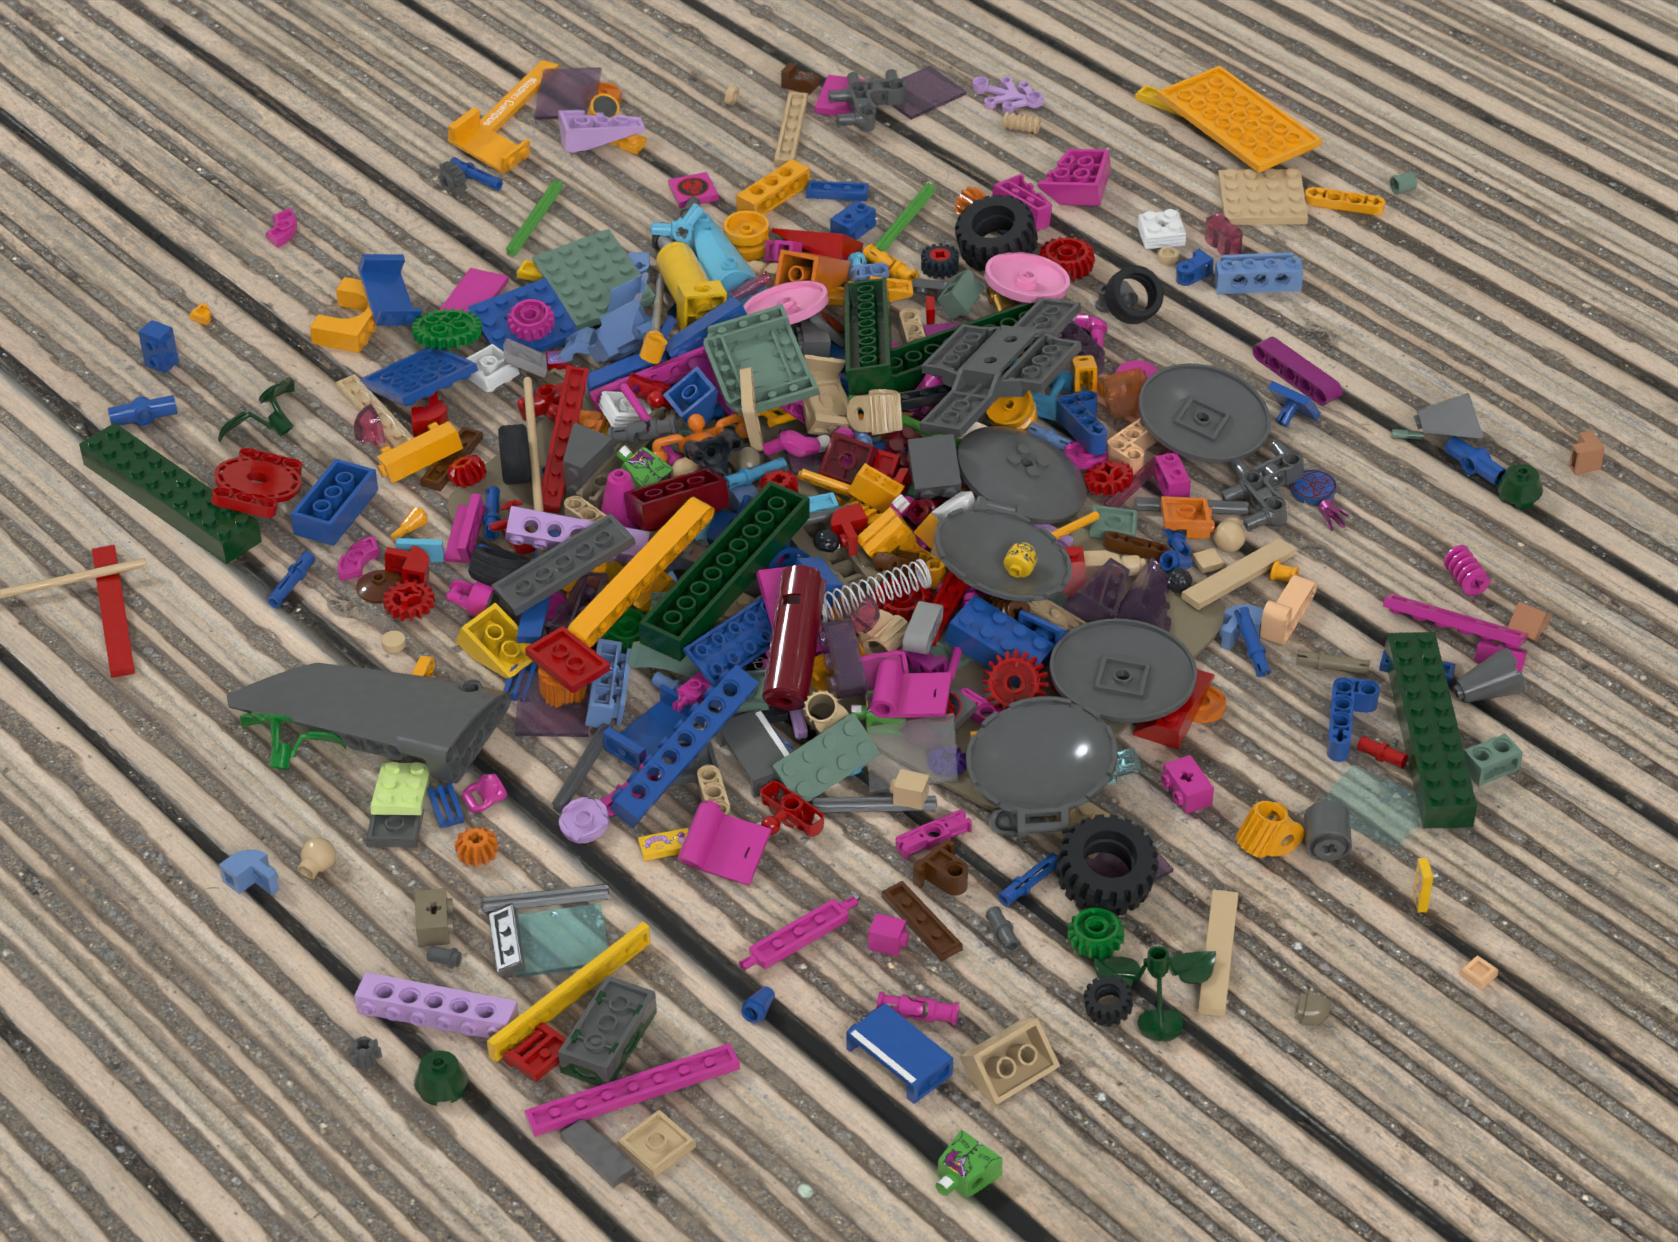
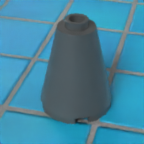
M1508 648L1500 649L1455 681L1456 686H1453L1457 699H1462L1463 702L1467 703L1517 695L1524 692V678L1522 672L1518 673L1515 665L1518 663L1512 652Z

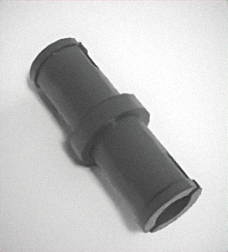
M998 906L989 908L985 916L993 927L992 932L994 936L1000 939L1006 952H1016L1020 948L1021 943L1013 932V925L1005 919Z

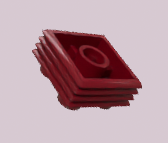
M833 432L818 474L851 485L864 463L869 466L872 465L877 449L874 445ZM850 456L853 462L845 466L842 460L848 459Z

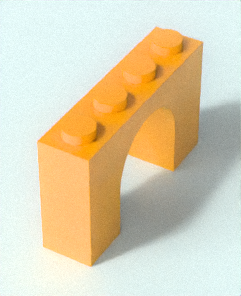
M344 277L336 288L338 306L360 310L363 313L347 319L318 314L310 326L312 344L360 353L363 347L368 344L369 338L373 332H376L378 326L375 324L362 281Z

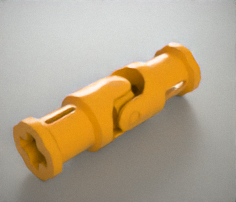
M870 244L864 248L862 253L865 255L866 262L870 261L873 264L885 263L889 267L890 277L904 280L919 279V272L917 270H911L904 262L890 256L889 253L879 251L875 245Z

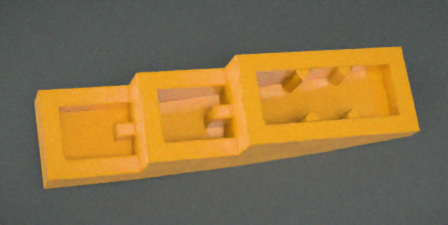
M870 276V279H869V280H871V279H878V278H884V277ZM887 278L890 302L913 296L912 280ZM836 287L828 291L829 301L827 305L845 306L844 287Z

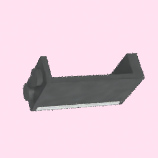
M760 708L731 718L716 734V741L720 747L726 745L729 747L750 779L751 794L755 798L760 796V789L769 782H780L771 766L789 755L790 752Z

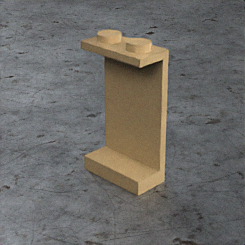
M804 355L810 373L813 374L815 381L839 378L840 381L839 373L846 364L845 360ZM802 400L808 434L832 436V433L839 427H847L853 430L847 417L818 413L811 417L804 400Z

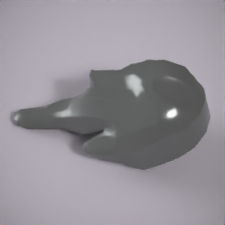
M995 808L988 820L991 830L1002 836H1019L1017 814ZM1026 817L1027 824L1044 822L1042 817Z

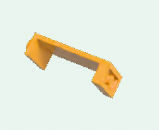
M475 107L448 126V142L503 175L510 169H513L523 159L525 160L530 154V139L526 138L516 145L480 123V110Z

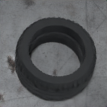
M1138 265L1128 266L1115 273L1109 279L1105 288V303H1107L1106 306L1110 313L1121 322L1139 324L1153 317L1161 308L1164 298L1163 286L1156 274L1150 269L1148 270V268ZM1124 279L1136 280L1145 288L1148 302L1144 311L1133 310L1124 303L1120 292Z
M524 424L500 426L498 429L503 482L507 485L530 482L531 467L527 427Z
M480 546L472 552L468 573L472 579L491 586L531 560L512 551Z

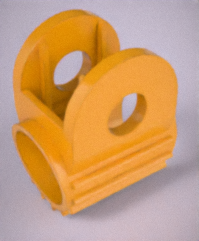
M1260 801L1252 806L1235 839L1237 844L1241 846L1240 848H1243L1247 853L1255 857L1264 858L1266 855L1272 857L1283 856L1292 852L1300 845L1305 836V829L1300 823L1294 822L1289 817L1288 809L1283 803ZM1275 815L1272 820L1267 819L1268 817ZM1291 835L1288 841L1281 843L1285 837Z

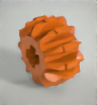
M968 186L966 190H961L960 196H956L958 199L953 203L955 205L954 211L959 216L961 212L964 213L963 210L968 205L971 206L973 201L977 199H984L983 197L986 194L979 188Z
M477 825L474 829L466 827L465 833H458L457 840H455L457 858L460 862H464L467 867L472 864L476 868L479 864L487 866L489 860H495L496 853H498L499 846L494 831H489L486 826L481 829Z

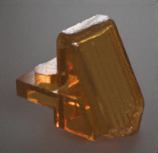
M1139 367L1097 378V390L1100 397L1104 398L1112 419L1139 414L1138 397L1143 384L1147 380L1145 370L1141 371Z

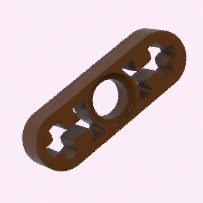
M1107 531L1103 540V546L1109 550L1128 555H1138L1140 558L1160 563L1161 555L1171 550L1164 544L1115 531Z

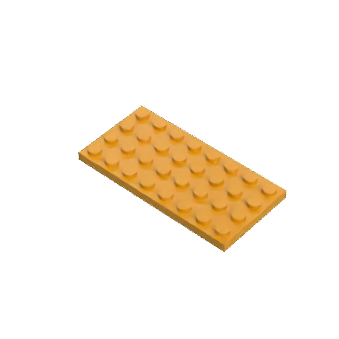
M1220 65L1157 91L1158 99L1258 173L1322 146V139Z

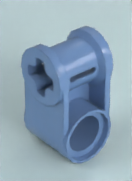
M649 252L628 253V257L639 273H648L647 284L649 285Z
M885 263L857 264L849 269L850 281L869 280L870 276L889 278V267Z

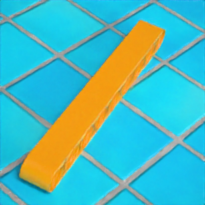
M691 497L572 621L567 630L591 648L598 641V638H601L709 524L714 515V507L695 497Z

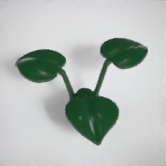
M287 377L272 385L260 395L259 402L267 403L270 401L275 410L268 416L269 423L251 412L246 413L244 411L226 422L220 430L218 441L221 442L226 433L244 422L247 418L257 420L269 430L273 427L280 437L288 433L294 425L282 412L276 397L284 393L294 392V380L291 377Z
M1155 946L1148 950L1147 958L1143 959L1141 968L1137 961L1127 957H1095L1094 968L1099 980L1102 975H1105L1106 978H1109V975H1114L1115 979L1120 977L1123 979V983L1126 981L1129 984V988L1132 987L1133 981H1140L1147 968L1149 974L1153 978H1157L1158 1011L1149 1010L1142 1013L1138 1019V1028L1147 1038L1158 1042H1168L1179 1036L1183 1028V1020L1176 1010L1163 1011L1162 978L1170 970L1173 976L1178 975L1179 979L1184 983L1201 984L1206 982L1213 973L1216 951L1188 952L1170 958L1166 948Z

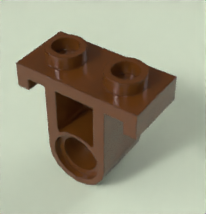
M945 839L941 844L934 846L931 852L924 858L915 862L913 866L914 885L921 889L926 879L949 895L957 896L965 893L968 888V866L964 861L955 856L954 842Z

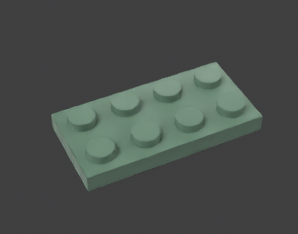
M853 712L772 765L771 768L782 785L801 796L806 802H809L881 753Z

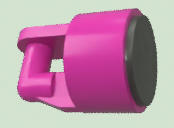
M456 579L450 584V591L446 594V599L449 602L466 608L467 615L473 617L478 616L495 602L498 605L500 600L492 586L478 581L473 584Z

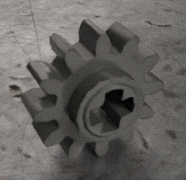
M446 161L440 164V168L437 171L441 175L438 178L441 186L447 193L451 192L453 197L466 193L465 190L468 187L465 182L467 180L458 164L454 165L453 161Z

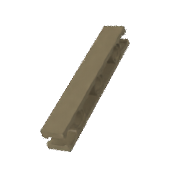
M663 406L655 408L649 414L651 419L657 420L670 419L671 416L675 415L678 421L677 412L671 410L670 414L665 418L664 412L666 409ZM655 439L632 444L630 442L622 443L576 492V496L582 497L601 510L608 475L612 471L620 469L623 465V462L616 456V453L623 446H626L633 454L642 447H646L652 452V444Z

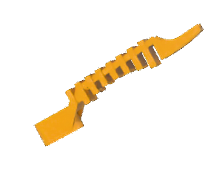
M835 495L839 506L860 503L868 517V526L882 515V513L878 514L876 509H870L868 504H862V501L859 499L855 500L852 497L849 501H846ZM913 533L909 535L908 540L904 544L898 545L891 551L893 555L898 554V550L920 553L919 559L926 563L931 575L932 584L930 589L936 590L938 585L944 582L947 577L946 566L942 560L919 547L916 535ZM919 562V566L921 567V569H922V571H923V573H924V575H925V577H926L925 571H924L922 565H921L920 562Z

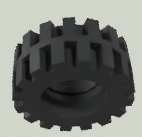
M1102 975L1100 980L1097 978L1093 979V984L1089 983L1087 990L1084 991V1003L1088 1017L1090 1016L1094 1023L1098 1020V1025L1101 1026L1107 1023V1027L1112 1026L1114 1022L1116 1025L1121 1024V1019L1126 1021L1128 1014L1131 1015L1133 998L1129 984L1126 981L1123 983V979L1120 977L1115 979L1114 975H1109V978ZM1108 995L1119 998V1001L1111 1006H1104L1098 1003V1000Z

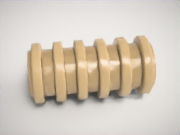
M1009 112L1004 114L1002 127L1005 130L1009 128L1011 131L1015 129L1017 132L1021 130L1023 133L1027 131V133L1031 134L1033 132L1035 135L1039 132L1041 124L1040 117L1034 118V116L1028 117V115L1022 116V114L1016 115Z

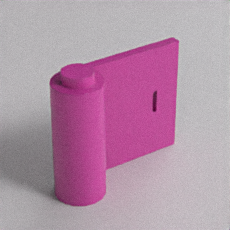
M884 660L878 665L871 712L879 718L946 717L952 672L903 674L902 667L898 662Z
M706 800L705 803H700L677 860L691 868L750 886L772 830L725 815L719 809L720 805L713 801Z

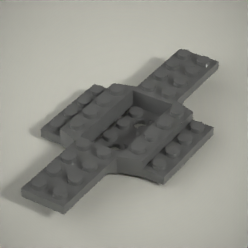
M1041 297L1014 326L979 327L962 324L921 365L922 373L930 374L934 377L942 376L943 384L951 387L952 390L920 422V431L930 432L931 434H954V438L962 437L999 397H1023L1028 390L1042 392L1082 349L1081 341L1057 337L1081 311V303ZM1021 356V357L1013 364V361H1014L1017 357ZM1007 367H1010L1009 370L1003 375V371Z

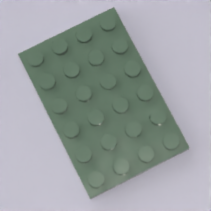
M610 229L599 231L591 236L580 238L572 243L561 245L558 248L532 257L534 266L542 278L548 280L579 330L601 324L602 322L599 318L606 314L612 297L609 291L641 275ZM646 284L641 301L643 308L654 304L656 297L648 284Z

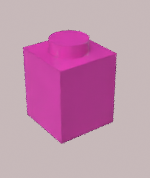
M876 913L868 931V949L899 956L902 947L907 946L910 933L906 931V920Z

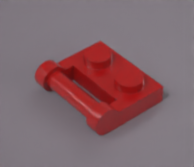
M541 1022L535 1027V1031L512 1050H506L502 1054V1058L508 1066H514L530 1079L537 1082L559 1064L558 1051L567 1038L546 1023ZM541 1039H543L540 1043H538L535 1047H533L529 1052H527L523 1057H521L522 1054H524L527 1050H529V1049H530L533 1045H535L538 1041H540Z

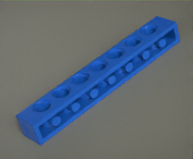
M737 664L731 670L726 669L718 678L720 683L716 687L711 685L703 695L704 701L701 704L696 702L688 712L690 716L687 720L681 719L673 728L675 733L670 738L665 736L657 746L660 750L655 755L650 753L642 763L644 765L643 769L640 772L635 770L627 779L629 784L626 788L622 789L620 787L611 797L613 803L610 810L632 828L754 693L759 682ZM724 690L730 691L733 696H727ZM708 707H714L718 713L711 712ZM693 724L701 725L703 730L696 729ZM678 741L686 742L688 747L681 746ZM663 758L671 759L673 764L665 763ZM647 775H654L658 781H651ZM632 792L640 793L642 799L635 798Z

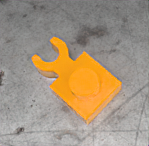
M634 134L609 144L619 146L620 150L638 154L647 145V138Z

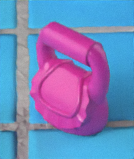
M484 774L479 778L478 782L469 785L461 796L472 813L485 811L494 803L504 800L507 797V792L496 774ZM477 790L484 803L478 805L471 792Z

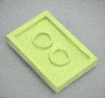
M382 763L370 806L371 815H422L427 788L431 778L427 763Z

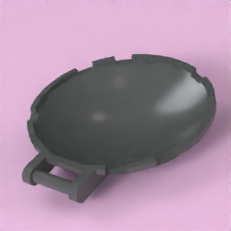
M978 496L972 510L964 511L960 508L948 513L945 519L939 521L934 533V545L945 566L968 585L995 597L1021 602L1046 600L1062 592L1072 574V564L1066 549L1060 548L1055 542L1056 537L1044 527L1038 529L1029 523L1030 519L1024 517V506L1016 504V506L986 500V497ZM1025 542L1034 547L1038 555V561L1029 576L1016 578L1006 571L1003 561L1013 544Z
M1033 697L1009 704V708L999 713L995 711L981 723V728L976 735L973 734L967 749L966 763L969 778L979 794L996 807L1017 814L1019 837H1026L1027 834L1061 831L1062 834L1070 832V810L1094 798L1111 779L1117 764L1118 750L1112 728L1101 719V715L1087 705L1082 707L1072 703L1071 699L1062 697ZM1061 815V821L1027 824L1026 817Z

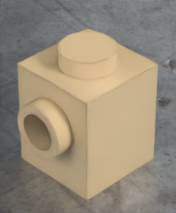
M900 769L897 778H893L890 784V793H893V804L922 810L929 794V775Z

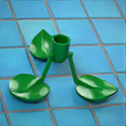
M262 712L240 715L242 728L256 724L270 725L272 750L269 767L289 770L291 757H296V751L305 739L333 742L342 745L345 749L347 747L338 735L329 732L307 731L304 734H300L291 750L290 744L280 742V725L282 723H293L292 718L280 714H266Z

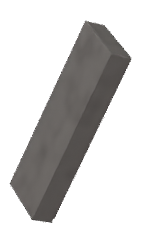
M510 905L489 914L498 973L503 977L525 968L515 907Z
M582 1118L560 1133L561 1140L613 1188L635 1173L634 1166Z

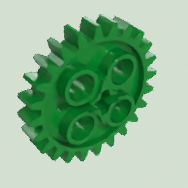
M443 308V311L435 309L434 313L427 311V315L421 314L420 318H415V322H412L411 327L412 337L414 341H417V344H423V347L430 346V349L438 347L439 350L443 348L450 350L451 347L459 349L460 345L467 347V343L473 344L474 340H479V336L482 335V322L480 317H476V314H471L470 311L463 312V309L455 311V308L448 311L446 308Z

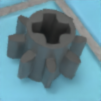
M362 1036L352 1040L353 1048H347L348 1058L351 1059L352 1067L358 1066L360 1069L365 1070L377 1066L376 1058L382 1057L381 1047L378 1046L377 1039L372 1040L369 1037Z

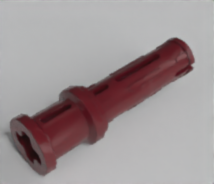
M941 497L933 500L923 498L912 501L908 506L909 516L916 521L926 519L933 510L950 498Z

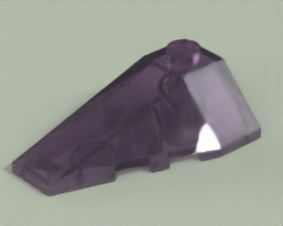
M1153 557L1148 559L1120 602L1115 616L1117 619L1146 622L1169 632L1171 618L1167 616V610L1170 609V603L1165 598V594L1169 592L1166 584L1168 577L1165 570Z

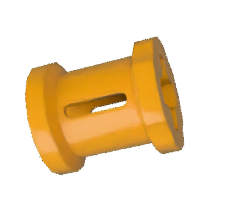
M1276 560L1271 570L1270 580L1275 581L1277 579L1289 583L1293 575H1299L1300 567L1286 566L1281 564V561Z

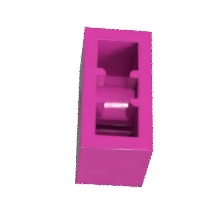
M1191 755L1164 763L1163 775H1161L1162 785L1170 791L1177 806L1180 805L1185 814L1213 805L1214 787Z

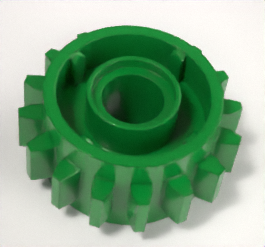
M627 609L603 635V639L622 642L621 653L626 654L627 648L631 649L633 642L640 641L639 622L646 615L642 611Z
M1088 908L1079 911L1077 916H1072V923H1068L1067 940L1071 942V948L1076 949L1079 955L1091 959L1095 957L1105 958L1112 956L1115 950H1120V944L1124 943V925H1120L1121 919L1117 918L1113 912L1103 908Z

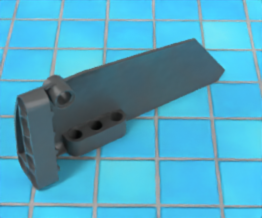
M312 663L270 676L227 695V702L231 709L248 713L280 714L292 718L294 724L339 734L343 743L354 750L395 760L402 759L405 754L423 758L427 763L431 776H434L435 779L456 784L462 779L508 711L511 696L509 692L484 687L476 679L461 683L447 679L389 671Z

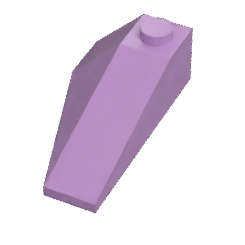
M581 110L558 111L561 143L565 152L576 153L578 151H586L645 131V126L640 117L615 115L613 118H610L598 112L596 116L585 115V111Z

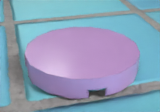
M581 797L571 801L563 808L561 818L559 817V825L563 835L569 841L589 843L597 840L605 833L609 826L610 817L606 806L600 800Z

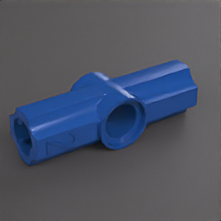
M174 395L150 400L147 397H137L130 404L108 408L111 425L116 423L119 426L135 422L139 425H148L155 418L178 414Z
M1456 436L1449 438L1444 446V452L1461 462V466L1467 474L1473 475L1477 473L1496 486L1507 470L1491 460V456L1485 448L1478 447L1475 449Z

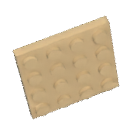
M1254 169L1219 170L1218 179L1225 225L1308 224V213L1300 169H1267L1260 173Z

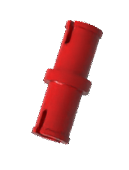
M1362 736L1357 745V750L1376 757V760L1379 762L1386 761L1400 769H1403L1408 762V754L1390 748V745L1385 742L1381 744L1366 736Z

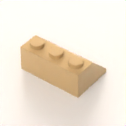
M1038 1018L1021 1019L959 1056L970 1081L994 1105L1001 1103L1061 1067Z

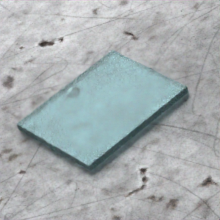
M1354 764L1340 781L1333 786L1332 790L1323 800L1339 802L1346 806L1350 813L1351 829L1395 850L1411 830L1416 828L1417 823L1421 819L1416 793Z
M601 903L517 915L525 968L515 971L516 978L581 969L608 948Z

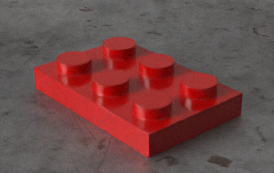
M564 626L525 648L527 657L571 693H575L610 671L609 662Z

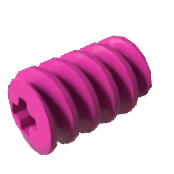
M1455 546L1446 554L1444 566L1465 594L1470 596L1479 595L1488 588L1491 579L1467 546Z

